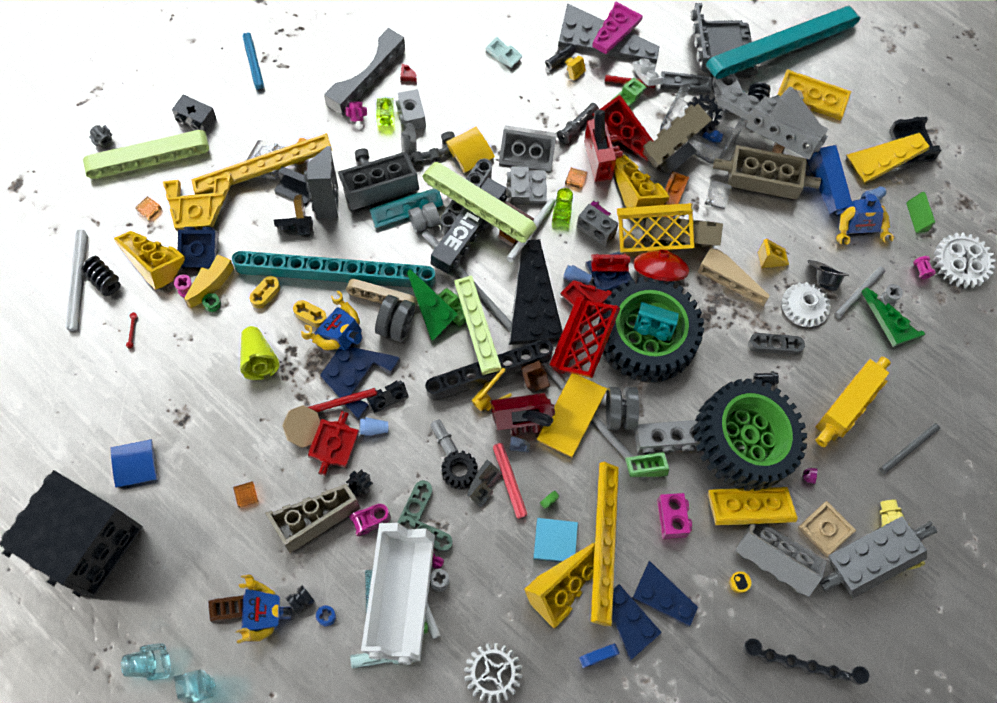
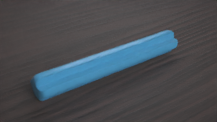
M243 33L242 37L255 89H263L264 83L251 33Z

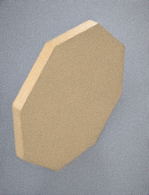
M304 405L288 410L282 425L287 441L300 448L311 445L320 424V419L317 412Z

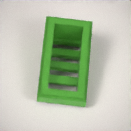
M664 452L625 458L630 477L668 476L669 466ZM632 464H636L638 470H634ZM640 464H644L645 469H642Z

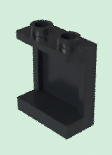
M927 116L905 120L898 119L891 126L889 133L892 141L920 133L929 145V150L902 165L935 161L940 154V146H933L925 127L928 121Z

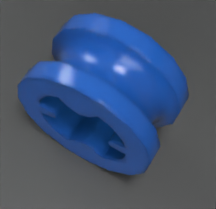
M325 605L317 610L316 619L321 626L327 627L335 622L336 614L331 606ZM324 611H327L328 614L330 612L332 613V615L328 617L329 620L325 621L324 618L320 619V617L324 615Z

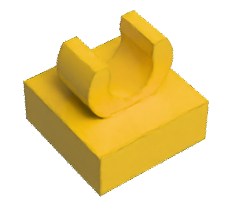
M578 55L575 59L569 58L565 61L570 79L576 80L586 72L583 57Z

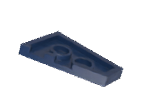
M650 560L648 561L632 599L690 627L698 606Z
M618 584L613 589L612 621L626 649L629 661H631L662 632L622 586Z

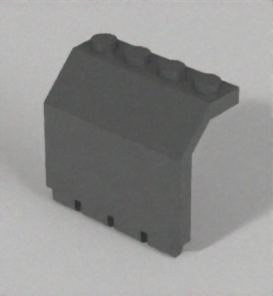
M695 3L694 10H691L690 19L694 23L692 32L696 36L694 45L698 49L697 62H700V69L714 79V76L706 67L708 60L716 55L752 42L749 23H743V20L706 21L704 14H700L702 3ZM756 65L734 74L736 78H751V75H756L758 72Z

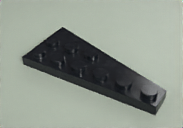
M540 239L528 240L520 251L508 345L533 343L543 339L559 341L563 332Z

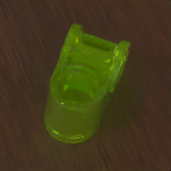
M569 188L558 190L552 222L563 221L570 224L573 192Z

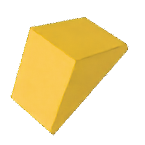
M767 238L764 239L757 252L761 268L788 266L789 261L786 249Z

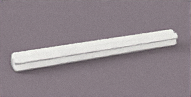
M77 229L75 231L65 325L67 331H76L78 327L83 278L81 266L84 263L87 233L84 229Z

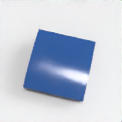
M152 439L110 447L115 488L158 479Z

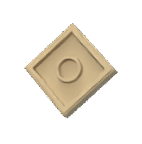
M827 500L797 527L826 558L856 531Z

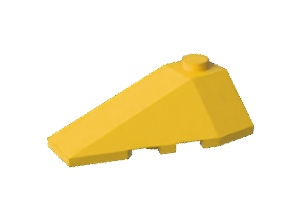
M623 155L622 158H616L614 175L627 208L663 205L670 199L663 186L659 183H653L650 180L651 176L638 170L639 166L626 155Z
M128 231L114 238V241L155 290L173 282L185 260V257L174 247L169 246L167 248L162 246L159 241H149L146 236L133 231Z
M595 543L590 544L542 573L524 589L531 606L553 628H556L570 614L573 609L570 607L576 597L579 598L581 596V588L586 580H590L593 576Z

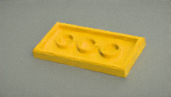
M787 69L777 95L781 97L789 86L793 87L794 90H801L804 98L802 100L806 106L811 107L810 110L841 121L852 91Z
M571 374L554 406L555 416H552L553 423L549 427L543 426L537 441L573 458L607 392V388L580 375Z
M769 487L767 489L762 488L759 491H754V488L750 491H745L744 488L708 490V498L715 525L797 522L798 517L788 487Z

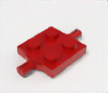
M341 411L338 421L330 422L323 419L320 421L308 452L309 458L319 460L322 463L318 472L320 475L326 476L330 465L347 468L359 435L358 429L351 428L345 424L349 415L347 412Z

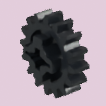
M702 94L698 96V99L693 97L691 99L692 102L689 101L687 106L693 105L695 107L699 104L704 111H708L707 114L712 120L702 129L704 133L708 132L709 129L712 131L715 129V126L720 124L718 120L722 116L719 113L723 110L718 109L717 106L719 105L714 102L715 97L709 99V94L704 98Z

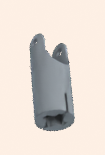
M407 123V128L404 132H401L400 136L401 150L411 155L417 151L416 132L414 125Z

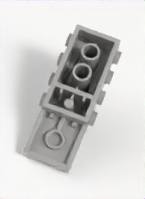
M791 86L782 94L778 102L770 97H764L759 101L755 96L747 95L739 88L730 87L719 98L717 103L722 108L748 120L745 127L807 159H810L815 151L818 152L828 138L825 135L828 128L818 122Z

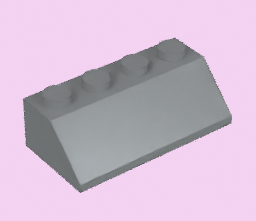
M767 523L750 524L736 549L741 557L751 560L760 569L770 572L779 581L786 582L795 591L808 597L822 580L827 562Z

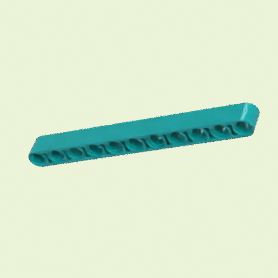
M848 5L716 55L708 60L706 67L716 79H721L850 29L861 18Z
M237 251L231 257L236 272L246 275L349 283L351 279H356L374 285L412 288L409 277H405L411 269L430 288L434 287L436 283L434 268L426 265L253 251ZM430 276L431 278L425 279L423 277Z

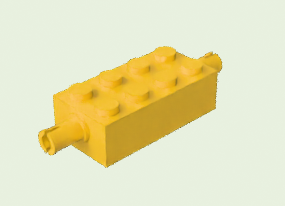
M881 356L877 363L869 359L815 426V428L821 431L820 435L815 439L818 445L826 447L831 440L835 441L838 437L843 438L854 426L856 420L867 409L866 407L888 382L885 379L889 374L886 369L891 364L888 358Z

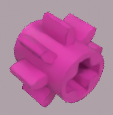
M350 102V107H345L346 116L350 117V121H363V116H367V107L363 106V102Z

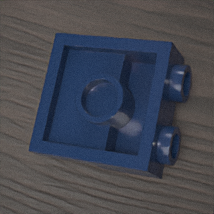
M184 227V230H178L177 250L185 257L180 268H210L217 256L219 232L214 230L213 227H203L202 230H195V227Z

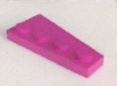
M615 1L602 28L597 33L592 47L607 54L642 21L643 15Z

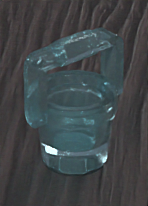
M163 643L141 646L140 651L126 654L121 660V671L124 677H144L151 681L166 679L171 673L170 656ZM154 650H160L162 667L165 672L155 673L156 659Z

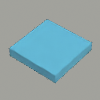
M537 518L533 560L562 562L576 553L578 522Z

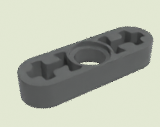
M754 333L748 341V346L754 352L798 355L804 349L805 342L799 336ZM756 339L761 343L760 346L757 345V342H754ZM778 340L781 343V347L775 348L772 345V341ZM793 342L796 343V346H799L797 349L792 345Z

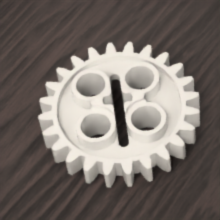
M955 233L953 236L948 235L946 239L943 238L937 245L933 253L936 255L933 261L937 262L935 268L941 269L938 274L944 273L943 279L949 278L950 284L955 281L957 287L963 284L965 289L969 285L971 288H974L976 285L981 286L993 274L992 271L995 269L993 264L996 260L991 259L994 253H988L990 247H984L985 241L979 243V237L974 240L972 239V234L966 237L965 233H962L960 236Z

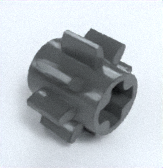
M95 125L90 129L88 137L96 147L99 144L105 147L111 143V136L113 134L106 125L103 127Z

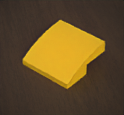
M477 126L446 141L453 158L456 157L463 173L473 169L480 159L490 160L495 157Z

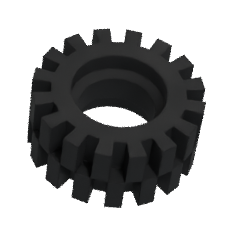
M458 450L454 454L452 452L449 453V456L445 457L444 462H442L443 480H445L447 485L450 484L451 488H468V485L470 484L471 486L478 472L476 459L472 458L469 452L465 454L463 450L461 453H458ZM457 463H462L468 470L464 476L458 477L452 473V467Z

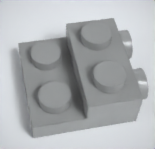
M511 166L510 172H507V182H510L511 187H507V197L511 198V204L545 205L547 203L546 170H529V166Z

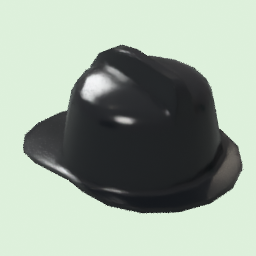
M808 260L811 266L817 268L816 280L824 289L837 291L844 276H849V274L840 272L824 263Z

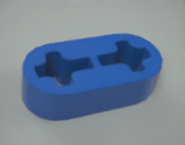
M616 643L587 653L579 657L582 668H587L619 655L620 652Z

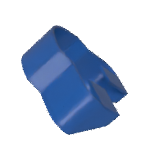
M717 130L712 133L705 132L703 134V139L720 143L723 138V134Z

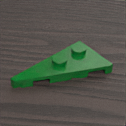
M410 269L407 274L430 338L434 341L458 314Z
M868 287L861 291L893 347L922 338L925 335L924 331H917L909 324L911 321L903 317L889 303L885 305L877 298L878 294Z

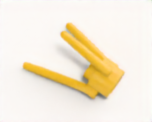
M502 368L491 382L485 383L479 393L471 400L481 412L484 409L489 411L492 408L490 403L492 399L487 392L505 372V368ZM509 393L499 399L509 398L512 394Z

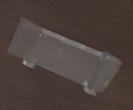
M687 83L680 87L660 126V131L664 128L668 130L672 126L670 123L679 116L681 119L685 115L684 109L688 106L684 98L691 84ZM741 117L735 128H723L720 131L723 134L720 143L703 138V129L687 142L697 150L694 155L713 164L714 158L723 159L736 141L747 120Z

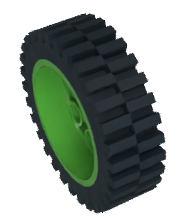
M638 277L637 283L634 282V279L628 280L627 286L622 283L619 285L618 290L615 288L611 296L607 297L605 304L616 305L621 309L602 354L607 353L605 359L608 363L612 360L614 361L612 367L615 370L619 367L622 368V375L625 376L627 372L632 373L630 379L633 380L636 379L637 375L641 376V382H646L648 377H651V382H657L659 376L662 381L668 379L669 374L673 378L677 376L678 371L682 373L686 366H689L694 359L702 342L704 319L700 318L702 314L701 309H696L698 304L696 300L690 302L689 300L692 295L689 292L683 295L682 291L684 288L680 285L677 289L673 288L675 282L669 281L668 285L663 284L664 281L658 280V282H654V279L648 277L647 282H644V277ZM641 303L679 313L678 322L669 341L670 343H665L651 335H641L633 330L634 326L628 322H636ZM611 310L603 314L604 319L611 316ZM604 327L597 330V336L604 333ZM629 339H634L637 343H632ZM646 348H652L654 352H650Z
M747 378L743 382L742 379H738L735 382L727 383L703 403L704 405L698 411L700 413L695 418V421L698 423L694 425V431H698V433L694 435V440L701 442L696 448L698 452H704V455L700 457L702 461L708 460L710 462L707 468L709 471L715 468L717 473L714 476L718 479L722 476L726 477L724 480L725 484L729 485L734 482V488L740 489L744 486L745 491H750L753 488L754 491H759L762 488L767 489L792 474L802 463L800 460L806 454L802 451L807 449V443L802 442L807 439V433L801 432L806 428L805 422L799 423L798 420L802 418L800 412L795 414L793 411L797 406L794 403L789 405L786 401L790 398L787 395L781 397L779 395L780 389L776 388L772 391V384L766 383L762 386V380H755L752 383V379Z

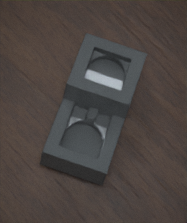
M486 460L476 474L467 496L482 507L494 492L490 487L500 477L502 472L489 460Z

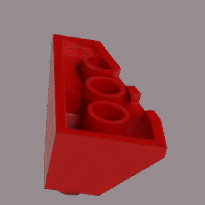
M618 95L599 109L605 111L608 132L610 135L617 134L618 141L642 159L648 161L642 154L644 151L643 146L650 140L653 141V139L622 96Z

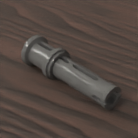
M594 102L590 103L573 121H568L562 130L557 131L558 140L563 144H568L570 138L577 135L580 128L593 116L592 114L599 110L598 105Z

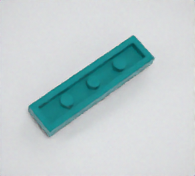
M432 188L369 209L374 227L377 228L409 217L408 210L419 207L422 210L425 204L431 202L435 204L436 208L444 204L440 191Z

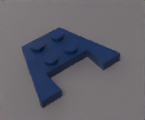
M349 346L346 350H337L320 374V377L332 392L340 398L354 394L373 365L391 374L400 362V358ZM362 400L345 404L346 408L352 412L357 420L361 419L369 407L368 403Z

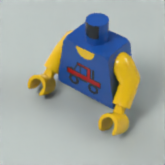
M867 194L865 199L854 200L850 207L841 214L839 225L841 233L836 237L838 243L842 244L843 238L846 245L850 243V237L846 233L880 232L881 229H883V232L880 234V238L884 243L887 235H889L891 242L894 240V236L888 229L890 228L889 214L874 194Z
M336 291L340 296L339 299H334L332 295L331 299L334 304H340L341 307L337 306L314 332L315 334L312 333L310 325L304 326L305 330L309 331V333L301 331L303 339H312L314 344L326 351L346 350L352 343L359 344L362 341V329L359 326L360 319L358 314L348 302H344L340 291Z
M250 574L241 575V578H244L246 583L239 584V587L248 589H245L243 595L242 627L236 631V633L242 635V639L237 640V643L240 644L245 641L260 642L273 634L274 630L278 627L279 619H291L292 607L279 606L280 596L276 595L275 591L265 584L254 580V577Z

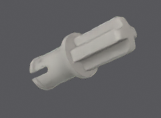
M441 420L433 421L430 426L438 439L437 443L441 444L447 457L451 452L454 454L458 449L451 439L452 435L447 432Z

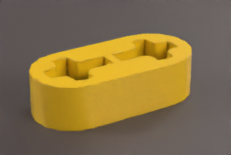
M268 276L251 292L249 299L253 307L263 308L280 290L278 279L274 276ZM274 283V286H275V287H271V286H270V287L268 288V284L272 285V284ZM256 297H257V298L262 297V300H261V301H260V300H257V301H256L255 298H256Z
M299 300L293 305L295 316L314 327L319 328L327 319L323 309L307 301ZM303 307H305L306 312H305V311H301V312L299 313V310H298V309H299V308L302 309ZM321 315L322 319L315 321L314 316L319 317Z

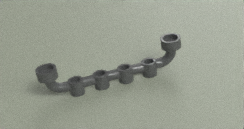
M452 131L441 134L442 143L446 145L442 149L432 148L427 152L421 153L416 151L408 155L413 165L420 166L424 163L423 159L430 158L431 162L440 161L441 156L450 152L446 141L454 138L455 134ZM360 148L354 152L356 161L361 162V164L369 162L368 149Z

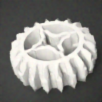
M488 643L486 644L485 652L480 646L478 647L479 655L475 652L471 653L472 658L475 660L467 659L466 661L472 667L464 668L465 673L471 674L464 677V680L467 682L472 681L467 688L470 690L475 687L476 690L472 695L475 697L480 692L481 702H483L485 696H488V703H492V697H496V702L501 703V695L507 701L509 699L507 692L512 695L516 693L512 686L520 687V683L515 681V679H522V674L516 673V671L522 669V666L514 665L519 661V658H510L514 653L512 650L505 654V645L499 651L498 643H495L494 650H490V644ZM488 657H500L506 662L494 664ZM482 660L486 671L481 677L476 679L475 669ZM489 666L494 668V670H499L497 672V680L496 678L487 677L490 672ZM510 668L511 679L504 687L501 674ZM492 682L498 688V691H489L480 685Z

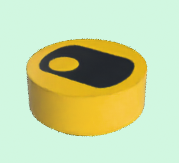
M742 571L735 572L729 579L730 588L736 593H745L751 586L749 575Z

